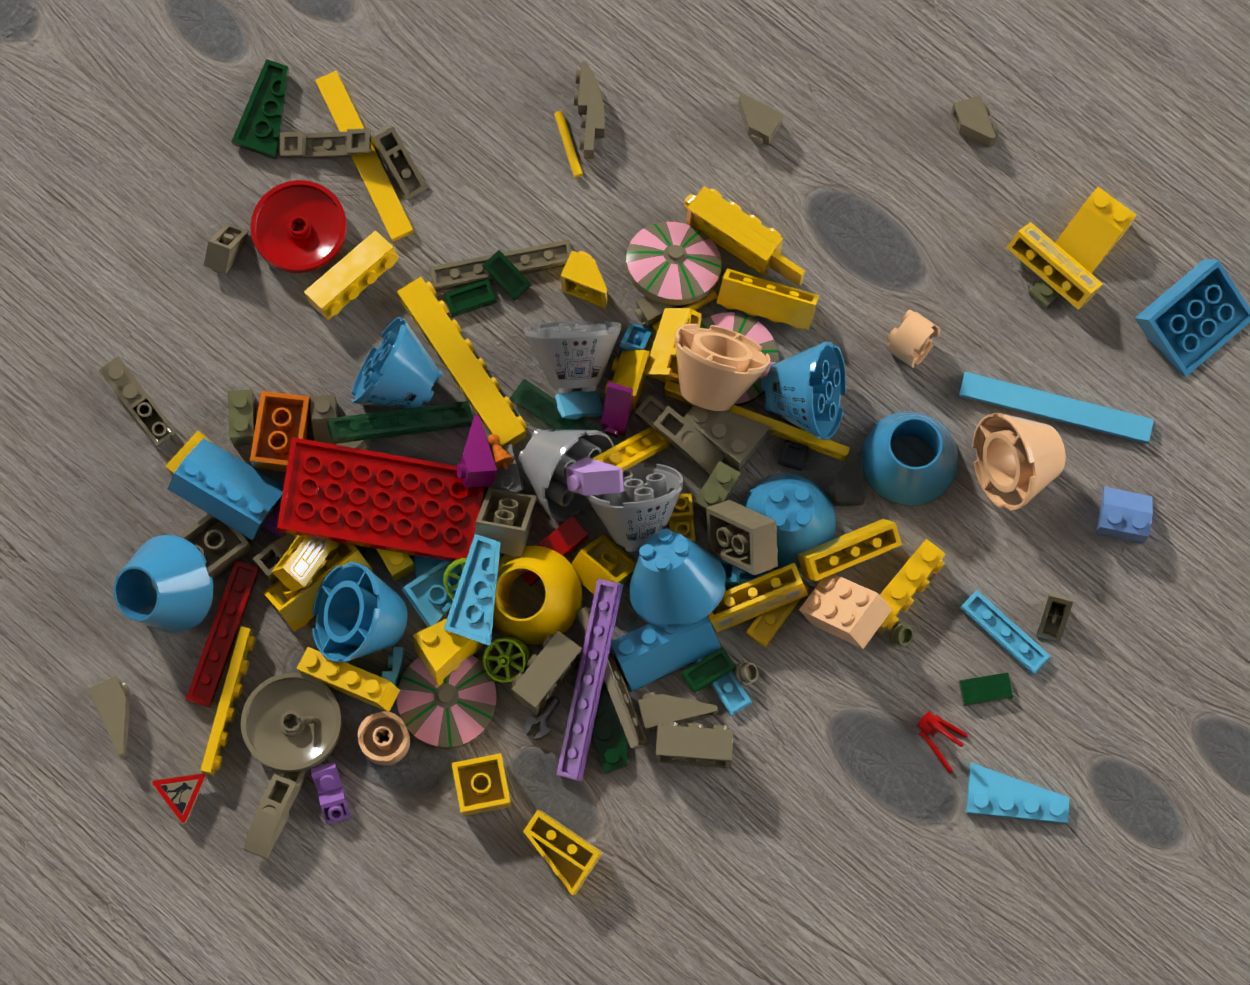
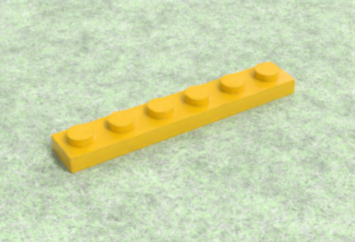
M242 626L240 627L200 769L201 772L213 777L215 770L219 771L221 767L222 746L225 747L228 742L229 732H226L228 723H232L236 712V708H233L236 698H240L242 692L241 677L242 674L246 675L249 667V660L246 659L248 652L253 651L256 641L252 630Z

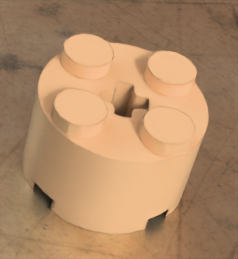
M908 310L902 319L903 323L898 329L895 327L888 335L887 340L890 343L887 348L890 353L914 368V363L920 364L934 346L931 343L932 338L935 336L938 339L941 328L918 312Z
M383 711L371 714L363 720L358 729V743L369 761L381 766H392L402 760L407 754L410 747V734L399 716ZM388 734L389 741L381 743L379 737H385Z

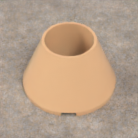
M686 324L679 327L675 334V347L680 392L687 401L698 407L712 411L729 410L769 366L770 356L769 354L765 356L761 352L762 346L740 333L710 325V329L698 328L699 324Z
M993 413L983 417L974 431L972 448H976L977 461L973 462L975 472L983 491L999 508L1005 507L1009 511L1022 508L1060 475L1064 469L1066 454L1063 441L1058 432L1048 424L1002 413Z

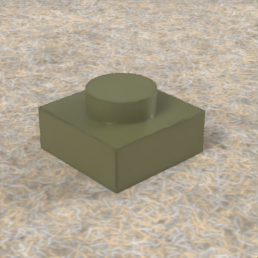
M1042 278L1028 293L1045 309L1060 295Z

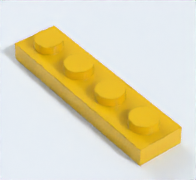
M649 427L592 459L620 467L623 472L669 447L670 442Z

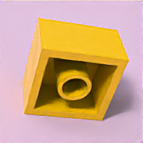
M501 753L452 763L462 817L512 807Z

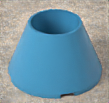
M898 412L881 419L869 431L862 447L861 465L867 482L882 498L892 503L919 506L934 501L950 487L958 469V450L951 433L935 418L920 412ZM903 436L918 437L929 445L934 460L921 467L904 465L896 459L890 444Z
M176 535L153 537L140 546L118 574L114 583L116 604L126 617L168 633H181L199 625L206 617L213 599V579L209 577L204 564L207 561L196 546L182 537ZM152 581H153V583H154V585H155L156 592H157V596H156V594H155V592H154L153 585H152Z
M348 562V564L343 566L338 565L325 577L317 592L312 615H316V629H312L313 637L321 654L327 659L336 662H347L392 647L398 643L406 629L408 618L406 604L395 591L366 566L355 562Z

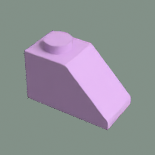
M588 457L565 467L567 488L570 491L585 496L621 493L624 491L623 473L620 467Z

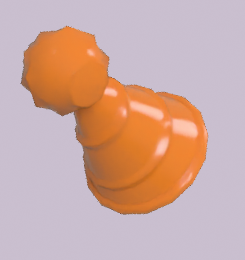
M491 434L487 440L493 448L492 456L496 468L507 470L515 458L499 445V436Z

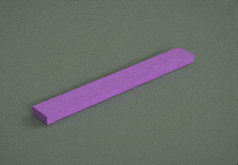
M602 579L597 580L556 774L558 776L582 781L623 589V584Z

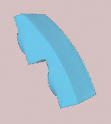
M575 391L555 395L557 409L562 418L577 420L582 416L599 418L603 415L604 409L598 392Z
M393 647V654H389L388 669H392V671H382V678L389 680L396 687L404 666L405 650L403 647Z

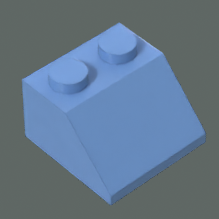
M1103 487L1095 534L1144 544L1149 537L1152 522V496Z

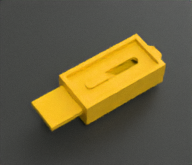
M703 186L697 196L689 194L686 197L684 206L687 209L688 225L704 232L717 246L765 277L772 268L800 287L802 285L805 270L781 255L783 238L777 230L773 228L768 229L761 224V221L756 216L747 215L739 205L732 201L729 203L723 199L722 195L715 189L711 188L709 190Z

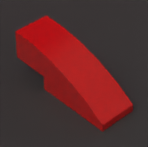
M571 516L537 546L552 549L567 559L568 554L587 540L588 533ZM533 571L520 575L530 587L541 579Z

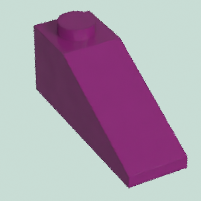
M609 382L601 430H604L609 436H625L633 411V389Z
M474 415L461 462L457 465V476L459 479H462L464 488L493 486L497 473L479 415Z

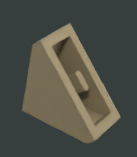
M1049 593L1044 600L1036 636L1060 642L1074 599Z

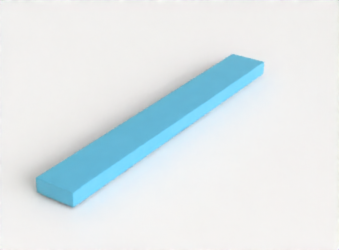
M964 372L959 397L1145 444L1149 443L1154 419L968 372Z

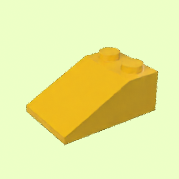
M1097 187L1055 243L1092 274L1132 225L1136 214L1100 187Z

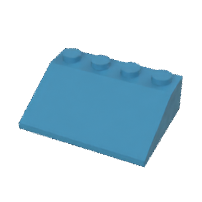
M1203 259L1136 316L1135 320L1147 338L1184 377H1187L1250 322V307L1220 261Z
M203 438L174 472L168 490L253 540L279 503L284 485Z

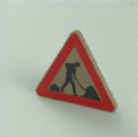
M202 772L154 779L151 784L179 822L185 825L207 775Z

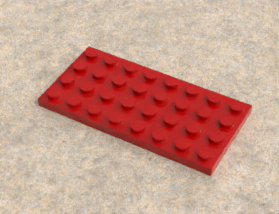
M292 437L276 532L453 562L468 557L474 538L476 520L482 507L484 487L464 488L462 479H459L457 476V466Z

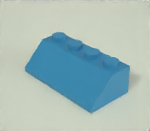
M708 616L686 626H682L681 623L668 625V628L649 623L611 641V649L632 692L696 662L699 658H705L721 648Z

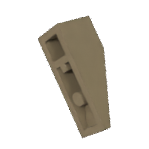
M387 125L371 134L372 144L405 198L408 200L426 190L427 186L394 126Z
M114 676L89 688V691L116 753L123 760L127 758L130 701L127 695L131 694L125 680L121 682L117 676Z
M656 692L644 694L642 699L638 700L645 733L657 730L658 725H663L664 721L677 722L679 725L718 715L717 705L665 694L656 695Z

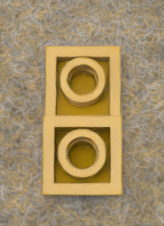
M692 493L680 494L669 519V529L695 542Z

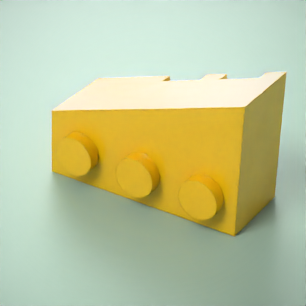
M690 308L664 309L644 371L645 375L664 383L668 380L679 384L675 334L679 327L686 324H699L698 328H700L701 313Z
M447 618L413 635L415 651L438 687L444 683L443 680L452 671L455 672L460 668V664L468 656L475 654L484 645L478 641L444 630Z
M541 810L536 811L523 831L572 896L577 894L604 853Z

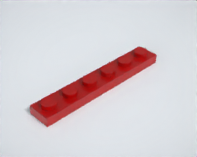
M235 560L188 690L187 701L211 708L260 571L259 567Z

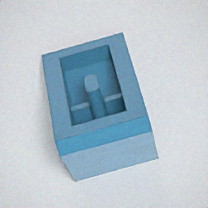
M630 322L620 342L619 355H621L622 351H647L653 329Z

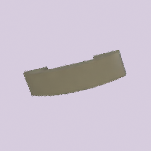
M370 128L347 129V132L280 133L281 157L332 158L371 153Z

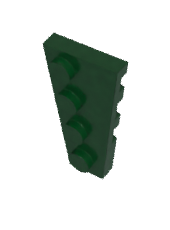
M266 59L231 142L234 146L277 159L289 75L288 66Z
M577 678L572 679V682H573V684H574V687H575L576 679H577ZM603 679L591 737L604 774L627 767L628 757L626 735Z

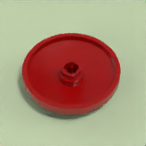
M294 180L279 184L262 196L253 211L250 228L254 245L267 263L281 271L307 273L325 266L336 257L346 238L347 220L340 201L329 189L315 182Z

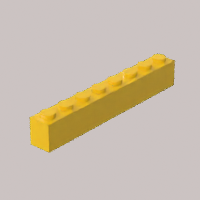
M419 277L398 290L397 294L400 302L476 415L480 416L481 422L488 433L499 436V445L501 447L510 444L515 445L526 438V423L520 415L518 417L515 416L512 411L514 406L507 396L502 397L499 392L501 389L499 383L494 377L490 378L486 373L488 368L482 358L477 359L473 354L475 348L468 338L464 340L460 332H462V329L455 319L450 320L447 315L449 310L442 300L438 302L434 296L436 291L429 281L425 283L423 278Z

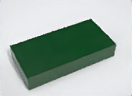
M500 250L482 265L514 301L532 285Z
M489 279L444 294L452 318L497 303Z
M721 647L681 672V676L695 695L735 670L736 666L725 649Z
M1009 673L959 680L963 706L1013 698Z

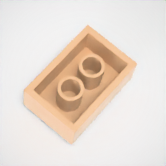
M832 574L821 579L799 610L813 626L864 649L892 609L877 592Z

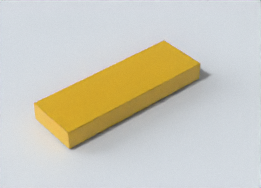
M801 599L757 616L745 634L766 648Z

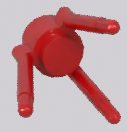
M928 711L917 724V727L921 729L919 735L925 739L948 773H952V768L929 735L935 737L940 732L959 747H963L964 743L944 729L943 726L964 738H967L968 734L943 720L937 714L934 715Z

